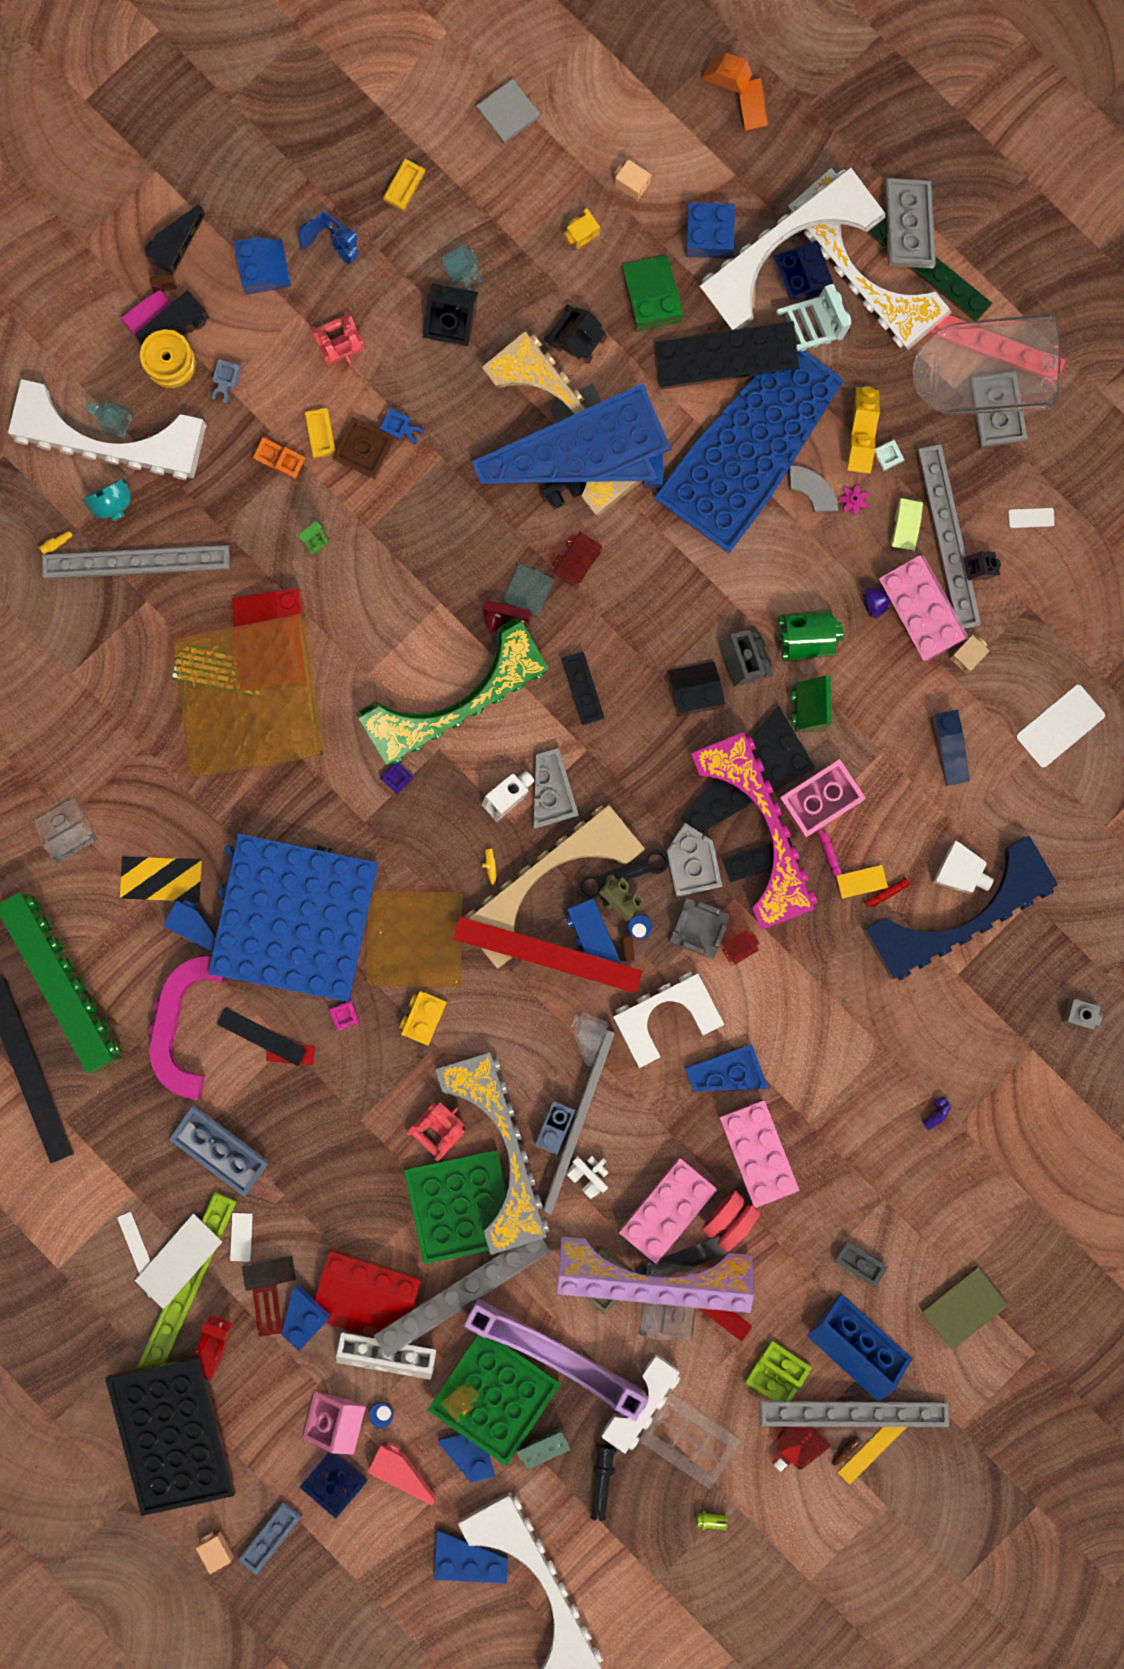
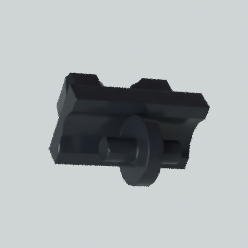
M581 482L554 483L541 491V497L544 502L548 501L553 509L556 510L565 504L560 494L561 492L568 489L572 498H576L583 494L584 490Z

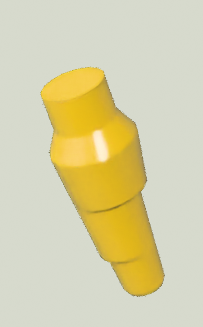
M68 531L56 538L48 539L43 545L39 546V549L43 555L53 552L72 537V533Z

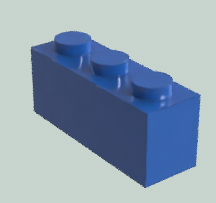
M594 898L567 909L569 914L565 918L570 929L575 928L578 936L574 939L579 951L584 949L586 954L621 964Z

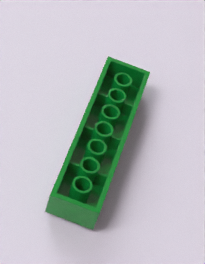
M19 892L0 903V917L86 1073H97L122 1059L119 1055L122 1052L121 1048L115 1040L112 1041L109 1037L108 1032H110V1029L105 1020L99 1019L96 1013L99 1011L93 999H88L85 993L87 991L85 983L81 978L77 979L73 972L76 970L75 965L69 957L66 959L63 954L64 946L61 940L53 936L51 932L53 926L46 916L43 917L39 910L42 908L36 896L32 897L30 894Z

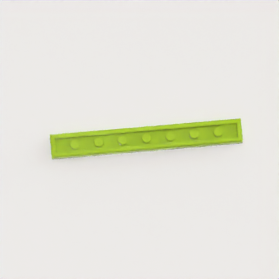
M214 1192L202 1222L221 1239L237 1201ZM215 1251L162 1310L137 1369L167 1362Z

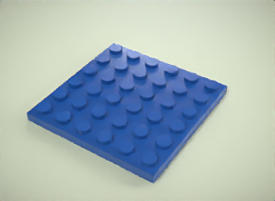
M238 834L208 974L349 1002L378 863Z

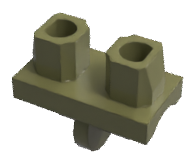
M612 874L607 876L605 885L599 891L605 898L603 907L607 910L614 908L625 921L631 920L634 912L640 909L643 898L639 894L631 895L628 891V882L624 878L616 879Z

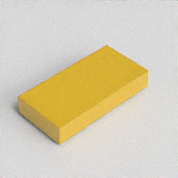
M404 159L385 193L383 201L404 211L426 172L425 169Z
M328 408L305 412L313 458L334 455L336 449Z
M882 865L836 876L841 899L888 888Z

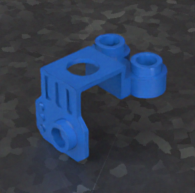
M322 211L314 220H310L299 229V242L302 250L306 249L315 240L318 233L327 228L333 233V249L338 252L340 258L347 264H352L357 259L359 250L355 246L358 239L356 233L351 229L345 230L343 224L326 212ZM329 221H331L332 223H334L338 229L335 230V229L330 225Z

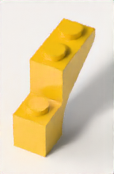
M856 387L847 471L871 473L875 454V435L880 415L879 390L872 387Z

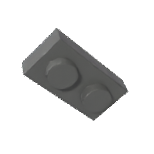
M847 1240L834 1259L836 1263L874 1287L877 1286L888 1268Z

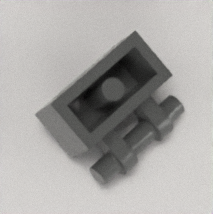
M751 630L733 633L719 643L734 687L753 683L763 675L764 678L773 676L771 670L772 663L770 658H767L764 649L766 645L764 639L760 638L758 631L751 632Z

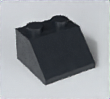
M433 283L427 298L423 338L469 346L478 292Z
M715 662L668 671L678 717L724 708L725 700Z

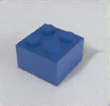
M688 203L686 257L732 258L734 251L735 204Z

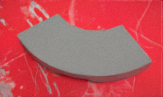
M790 466V491L800 492L805 495L812 503L814 513L838 512L835 494L824 478L810 469Z

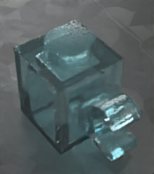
M465 244L441 258L442 267L453 284L463 280L465 288L470 291L472 290L469 284L470 280L474 279L479 285L482 284L480 275L475 273L477 271L476 262H478V258L472 249H467Z
M89 401L86 408L88 414L98 418L96 422L103 430L118 437H124L132 420V416L127 410L106 401L103 408Z

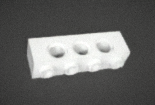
M341 1333L336 1363L431 1380L436 1350L406 1345L387 1358L376 1339Z

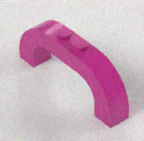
M212 956L198 957L186 961L170 974L163 986L160 999H156L154 1012L157 1015L155 1022H151L149 1028V1036H152L150 1061L157 1078L171 1092L195 1100L201 1098L205 1076L183 1070L174 1059L173 1044L183 998L187 989L200 980L226 982L225 977L208 974Z

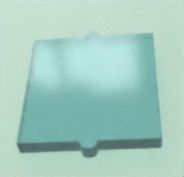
M519 564L503 602L517 608L530 610L531 614L539 617L555 579L540 573L538 569L533 570Z

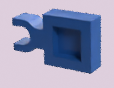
M392 408L389 409L379 428L395 436L398 440L401 439L402 435H405L414 444H417L418 440L412 438V432L417 431L420 434L423 432V429L419 427L409 426L408 424L411 419Z

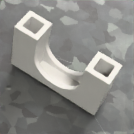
M689 972L679 977L680 983L674 986L668 983L658 988L659 993L651 997L648 993L636 999L637 1005L630 1008L627 1004L615 1010L617 1015L613 1016L639 1068L660 1058L647 1029L648 1017L651 1011L660 1003L673 1001L685 1006L691 1013L701 1035H705L724 1025L699 974L693 976L692 972Z

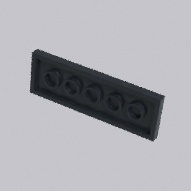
M794 321L655 342L661 390L800 369Z

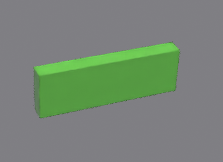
M317 521L298 535L310 556H313L329 542Z

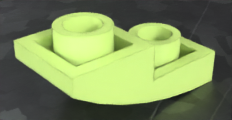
M905 498L899 499L894 518L896 524L890 543L892 547L915 551L923 502Z

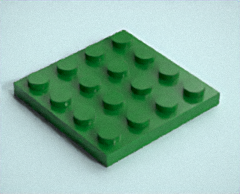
M498 1149L404 1170L423 1264L489 1250L484 1231L499 1214L507 1196Z
M478 1334L427 1411L507 1466L561 1384L505 1344L484 1338Z

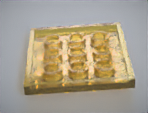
M372 891L368 910L366 986L461 988L462 942L453 940L459 917H463V893Z

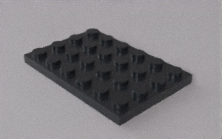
M200 1355L112 1374L105 1378L141 1516L233 1497L236 1492Z

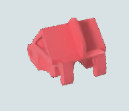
M349 311L344 312L343 316L317 328L315 326L310 328L327 366L346 358L349 367H352L348 356L365 349L364 342L356 329ZM343 326V335L332 340L328 337L327 333Z
M440 1102L438 1105L433 1103L406 1134L409 1137L412 1135L436 1157L434 1160L438 1162L466 1131L463 1129L465 1125L454 1115L458 1108L451 1113ZM429 1127L441 1136L438 1145L423 1133Z

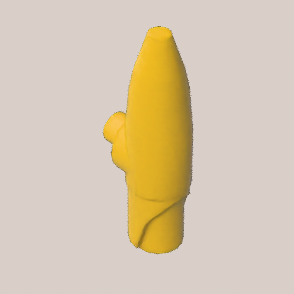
M486 849V863H482V868H487L491 885H495L496 864L493 849Z

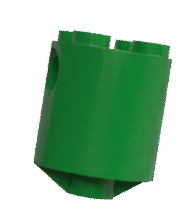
M830 609L778 615L779 627L782 629L778 631L779 644L784 646L782 648L783 662L836 655V644L843 641L842 623L833 616Z

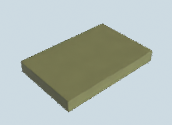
M976 1267L924 1308L922 1313L948 1346L954 1350L1005 1309L1008 1304L979 1267Z

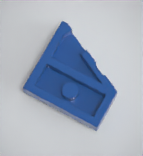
M299 1285L292 1291L282 1331V1336L298 1351L331 1317Z
M456 1434L439 1438V1445L471 1483L495 1476L490 1454L463 1435Z

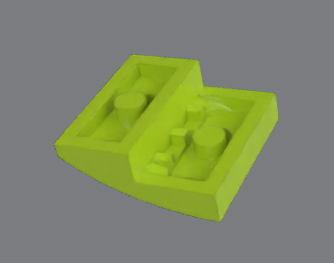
M771 1341L754 1365L744 1384L769 1401H791L796 1391L801 1388L812 1367Z

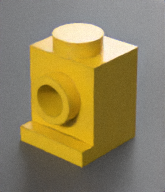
M585 209L583 217H576L568 223L567 231L563 233V236L569 245L573 244L576 249H579L600 235V226L589 210Z

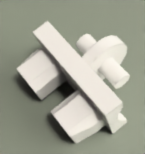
M577 1156L573 1160L574 1164L567 1171V1176L576 1183L585 1174L590 1181L582 1188V1191L590 1199L601 1191L604 1193L608 1186L595 1173L598 1171L603 1177L609 1173L603 1167L607 1160L602 1158L598 1162L591 1156L587 1160L593 1166L590 1169Z

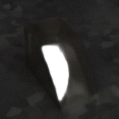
M293 1255L247 1263L242 1266L246 1291L296 1280Z

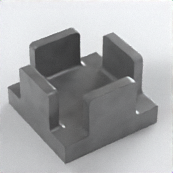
M686 898L669 942L714 959L726 931L730 915L715 907Z

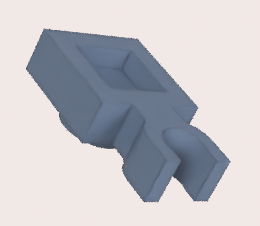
M218 359L212 382L218 383V387L214 390L211 399L217 400L218 394L223 392V402H229V388H237L242 366Z

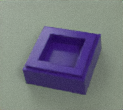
M395 763L380 779L398 795L413 777L399 763Z

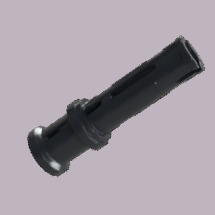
M596 1445L598 1456L597 1463L593 1467L594 1473H596L590 1515V1519L597 1521L598 1511H600L599 1521L606 1520L610 1476L615 1472L613 1460L614 1454L617 1453L618 1449L613 1445Z

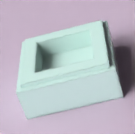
M895 440L875 448L874 456L882 471L904 462V458Z

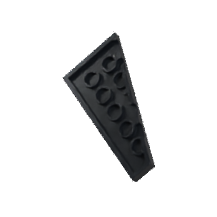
M778 707L752 737L756 749L752 750L755 759L760 757L765 769L761 774L764 781L769 779L773 791L815 767L782 710ZM715 779L681 819L684 823L703 833L753 804L754 801L745 792L731 783Z

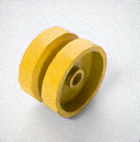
M166 329L155 331L145 339L141 346V364L151 380L157 385L171 389L181 387L193 376L196 367L194 352L186 339L176 331Z

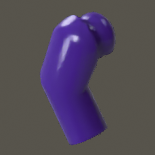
M940 1097L935 1101V1106L938 1110L923 1120V1124L928 1130L945 1121L951 1109V1104L947 1102L945 1097Z

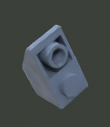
M553 1101L535 1146L557 1155L575 1110Z

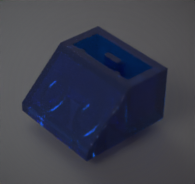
M818 240L773 256L789 300H804L820 296L825 286L833 284Z

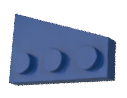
M437 1529L434 1580L507 1584L508 1556L483 1546H469L465 1539L445 1533V1531Z

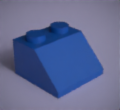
M256 237L234 242L241 283L246 295L291 286L282 240Z

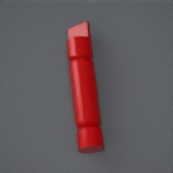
M904 878L899 883L893 884L878 893L877 896L875 895L863 903L866 907L870 905L875 907L880 902L899 893L902 889L909 887L910 884Z

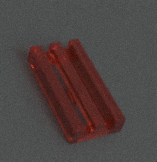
M277 1285L253 1288L258 1337L282 1334L283 1329ZM269 1291H272L276 1329H273ZM262 1292L267 1330L263 1331L259 1293Z

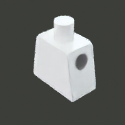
M527 771L523 772L518 778L511 774L485 796L482 807L498 822L526 797L528 793L527 788L534 782L533 777Z
M954 841L951 843L933 883L970 894L976 886L988 891L994 878L983 873L987 864L984 860L961 843Z

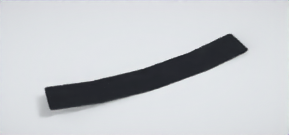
M227 1008L224 1009L217 1023L219 1026L296 1066H299L306 1053L305 1048Z
M719 1237L663 1257L657 1264L651 1262L636 1268L635 1271L641 1275L665 1278L728 1253L717 1245Z

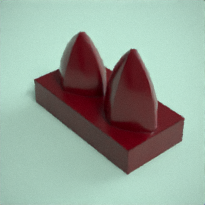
M485 600L483 608L484 621L489 632L499 628L505 618L509 622L518 617L525 627L530 623V610Z

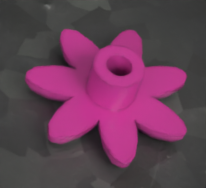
M859 485L855 486L853 492L847 487L844 488L847 496L839 498L840 502L847 503L844 507V512L852 508L855 515H858L859 506L868 508V504L863 500L869 494L867 492L859 494Z

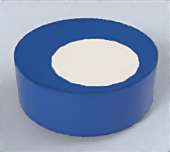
M638 915L630 920L628 930L632 937L644 939L651 933L652 924L647 917Z
M385 1402L376 1403L369 1412L370 1422L378 1428L388 1426L394 1416L392 1407Z

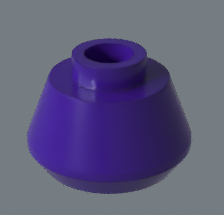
M866 588L862 593L863 602L870 617L877 619L888 610L891 600L886 591L883 592L881 588Z

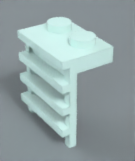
M834 284L825 286L818 298L780 308L776 311L777 315L785 314L788 322L794 321L798 344L797 350L801 352L810 347L816 348L823 343L829 344L833 340H842L851 326L850 315L845 311L842 305L841 294L836 291ZM806 307H810L822 338L818 339L806 312ZM792 311H798L810 339L809 342H805Z

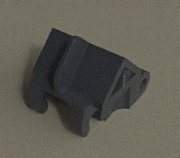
M566 305L564 314L551 333L544 337V341L559 352L564 350L578 360L582 357L584 362L589 364L593 359L592 352L599 342L604 343L607 335L601 330L602 324L589 311ZM574 317L576 321L562 340L558 339L571 318Z

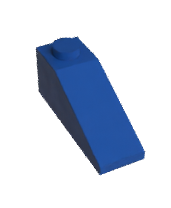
M186 899L183 903L176 901L163 926L213 952L216 933L202 913L195 910L197 905Z

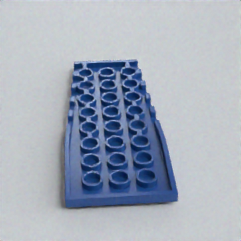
M798 351L800 369L754 376L753 380L744 387L737 398L723 411L722 415L697 440L654 498L655 501L728 554L731 553L769 502L843 383V378L805 351Z

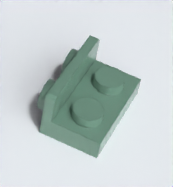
M560 1427L520 1445L517 1454L520 1461L523 1460L526 1468L530 1469L570 1451V1446Z

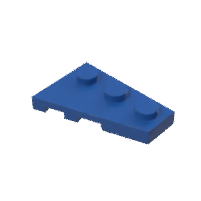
M752 1044L685 1068L693 1091L768 1089Z

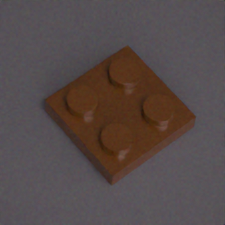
M352 417L333 456V460L375 480L395 441V436Z

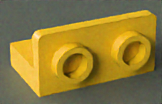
M422 991L418 995L414 994L409 1004V1007L412 1008L409 1017L404 1016L399 1029L403 1030L401 1035L429 1046L447 1002Z

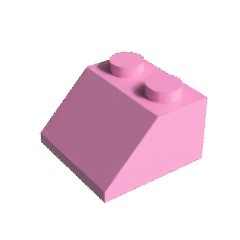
M314 1391L302 1439L331 1453L354 1454L365 1406L350 1399Z

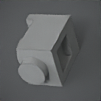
M1069 999L1063 1022L1094 1030L1095 1026H1100L1103 1013L1099 1012L1100 1006L1077 999ZM1085 1010L1090 1013L1088 1019H1084L1082 1016Z

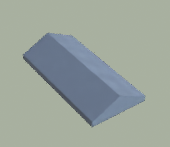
M195 1105L189 1109L169 1139L244 1197L269 1164V1161Z

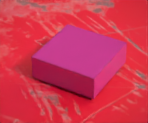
M352 1001L329 1009L337 1031L360 1023Z

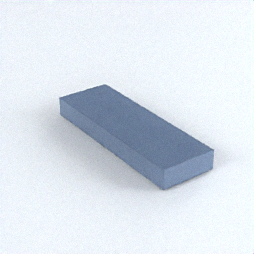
M283 1501L239 1557L238 1561L257 1575L301 1519L302 1515Z

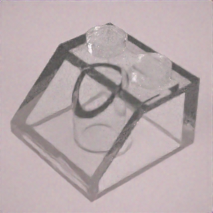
M74 796L33 819L42 846L56 864L70 858L76 852L89 847L98 840L93 826Z
M582 1012L580 1016L575 1015L571 1028L575 1029L573 1035L586 1066L591 1067L609 1022Z

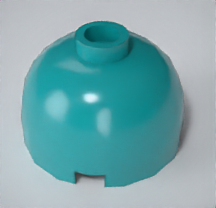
M123 478L82 500L90 513L96 518H111L112 521H115L125 516L123 511L129 507L131 493Z

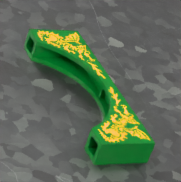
M516 617L497 628V647L487 674L479 685L459 702L433 712L407 713L393 710L374 701L356 712V715L386 765L390 763L395 764L404 758L403 755L408 752H415L424 746L423 743L430 739L436 740L440 738L444 731L450 727L456 728L460 726L464 719L470 715L476 716L483 712L484 707L500 702L507 693L511 691L516 692L525 686L524 683L529 680H536L545 674L544 671L549 668L523 622Z

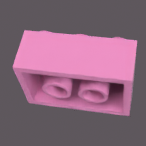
M839 759L780 797L778 801L802 838L805 839L866 798Z

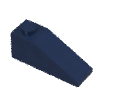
M958 709L933 715L930 719L946 786L970 781L964 735Z

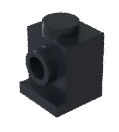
M980 551L963 558L968 581L986 580L1000 575L1001 563L996 558L995 552ZM974 562H979L980 572L976 573Z

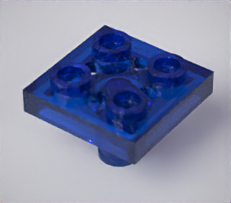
M328 1452L300 1485V1488L336 1519L366 1484L368 1479L338 1453ZM341 1470L344 1471V1472H345V1476L343 1475L342 1472L340 1473V1476H339V1474H338L339 1471H341ZM323 1472H327V1473H328V1476H327L326 1478H325L326 1474H323V1476H322V1473H323Z

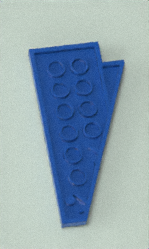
M642 383L472 461V464L481 484L657 481L659 479L650 459L672 449L647 390Z

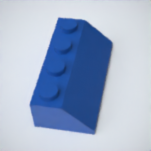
M842 1294L817 1319L807 1335L811 1341L878 1402L895 1390L912 1361V1358Z

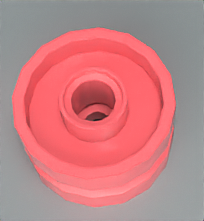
M735 1190L719 1204L701 1228V1231L709 1238H714L717 1233H721L717 1245L727 1253L748 1234L761 1214L752 1205H747L740 1211L744 1204V1198Z

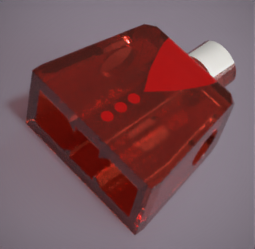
M783 1426L773 1443L780 1451V1454L772 1461V1464L780 1472H783L791 1462L799 1470H802L829 1449L831 1445L813 1427Z

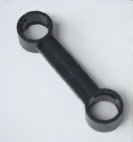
M653 850L647 854L644 860L599 877L593 875L585 876L579 883V892L586 899L597 898L600 895V889L606 883L607 876L612 874L616 879L624 878L626 881L649 872L661 874L668 867V857L660 850ZM652 854H659L665 859V865L660 871H653L648 866V859ZM587 879L596 880L599 885L597 894L592 896L586 895L582 890L583 882Z

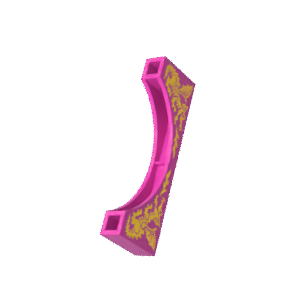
M743 732L693 752L691 755L700 776L721 779L738 787L755 802L768 823L774 847L773 869L764 894L753 907L759 926L763 930L814 910V904L818 902L814 891H808L805 882L809 881L804 867L799 869L796 860L800 859L795 845L790 846L787 839L791 837L786 823L782 825L779 816L782 815L778 802L773 803L770 794L773 793L770 781L769 779L764 781L761 774L762 771H765L760 757L755 759L752 750L756 749L751 735L747 737Z

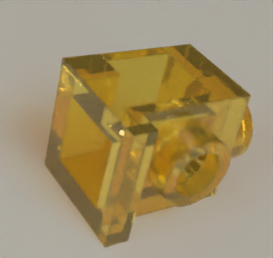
M462 1384L446 1397L441 1404L452 1418L458 1422L460 1420L458 1417L460 1413L466 1415L475 1407L473 1402L479 1397V1394L471 1384L468 1387Z

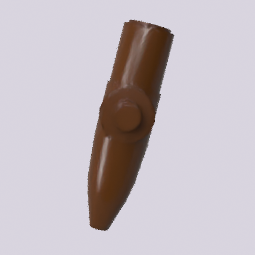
M855 1436L837 1454L832 1464L836 1466L852 1455L853 1451L862 1443L860 1438Z

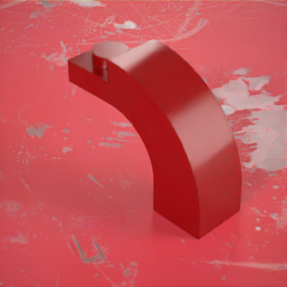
M211 1314L207 1323L204 1322L202 1326V1338L195 1356L200 1355L205 1377L213 1380L227 1346L233 1323Z

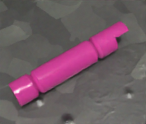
M823 829L817 830L833 877L842 874L829 835H824Z

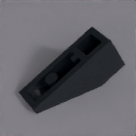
M195 206L159 232L153 241L148 242L145 256L149 263L174 275L205 217V212L201 206Z
M187 290L138 331L135 337L142 345L145 339L155 331L166 329L176 331L181 335L191 333L195 329H201L207 323L209 316L206 310Z

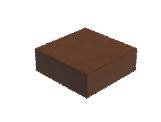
M172 274L149 278L154 293L159 290L165 292L177 289L176 280Z
M632 936L623 937L624 960L633 961Z

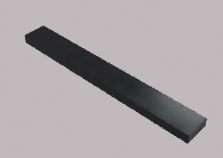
M5 978L0 979V1037L51 1164L73 1155L74 1152Z

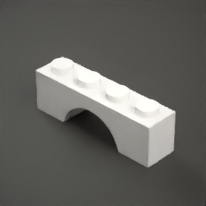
M654 1353L642 1371V1377L648 1386V1400L637 1421L623 1414L614 1413L602 1430L601 1437L623 1453H626L628 1449L633 1450L640 1439L638 1434L642 1428L646 1430L653 1420L651 1415L654 1410L662 1408L667 1399L665 1394L669 1388L673 1390L680 1381L678 1376L680 1373L679 1369Z

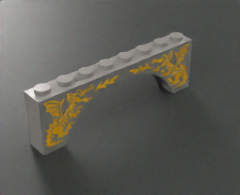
M489 1052L438 1068L436 1073L442 1092L463 1098L482 1109L499 1129L507 1147L510 1162L509 1189L499 1214L484 1231L490 1254L493 1255L547 1238L546 1232H550L546 1217L541 1219L539 1209H542L543 1206L539 1194L534 1195L532 1186L536 1185L532 1171L527 1172L525 1163L529 1162L525 1148L520 1149L518 1140L522 1139L518 1125L513 1126L511 1117L515 1116L511 1102L506 1103L504 1094L508 1093L504 1079L499 1080L497 1071L501 1070L497 1056L492 1057V1054Z

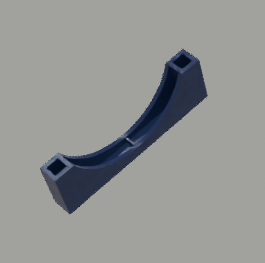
M1027 836L1005 848V865L1000 885L989 904L968 922L946 931L922 932L902 927L888 918H883L865 928L863 932L890 979L898 978L900 981L911 975L909 970L918 966L921 969L932 963L930 958L938 954L939 957H942L951 952V946L959 943L961 946L973 939L971 936L973 933L979 931L982 934L993 928L991 923L1000 919L1003 922L1013 916L1012 911L1020 907L1022 911L1034 904L1032 901L1034 898L1040 896L1043 899L1054 893L1052 888L1057 886L1058 883L1031 837Z

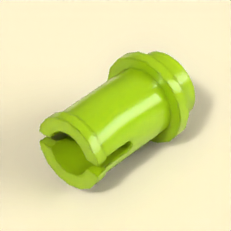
M702 1511V1513H697L696 1527L701 1528V1531H704L705 1528L726 1531L727 1524L717 1523V1521H727V1515L707 1514L706 1511Z

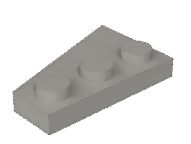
M559 748L536 754L534 829L578 817L579 814Z

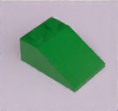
M667 255L622 264L636 332L682 322L683 313Z
M831 675L798 682L795 685V689H791V703H795V712L791 713V724L796 726V732H824L832 724Z

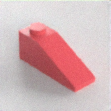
M382 1442L368 1473L433 1505L436 1498L435 1494L407 1456L400 1451L401 1448L392 1442L387 1444Z

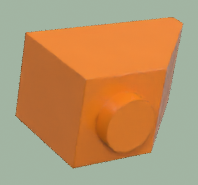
M724 53L711 59L701 78L708 83L742 94L752 76V72L746 59Z

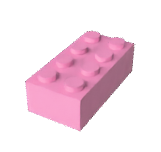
M919 555L879 578L923 661H928L969 638L925 556Z
M759 1100L718 1116L752 1206L756 1208L799 1191L765 1100Z
M678 1157L618 1231L657 1264L716 1192L717 1188Z

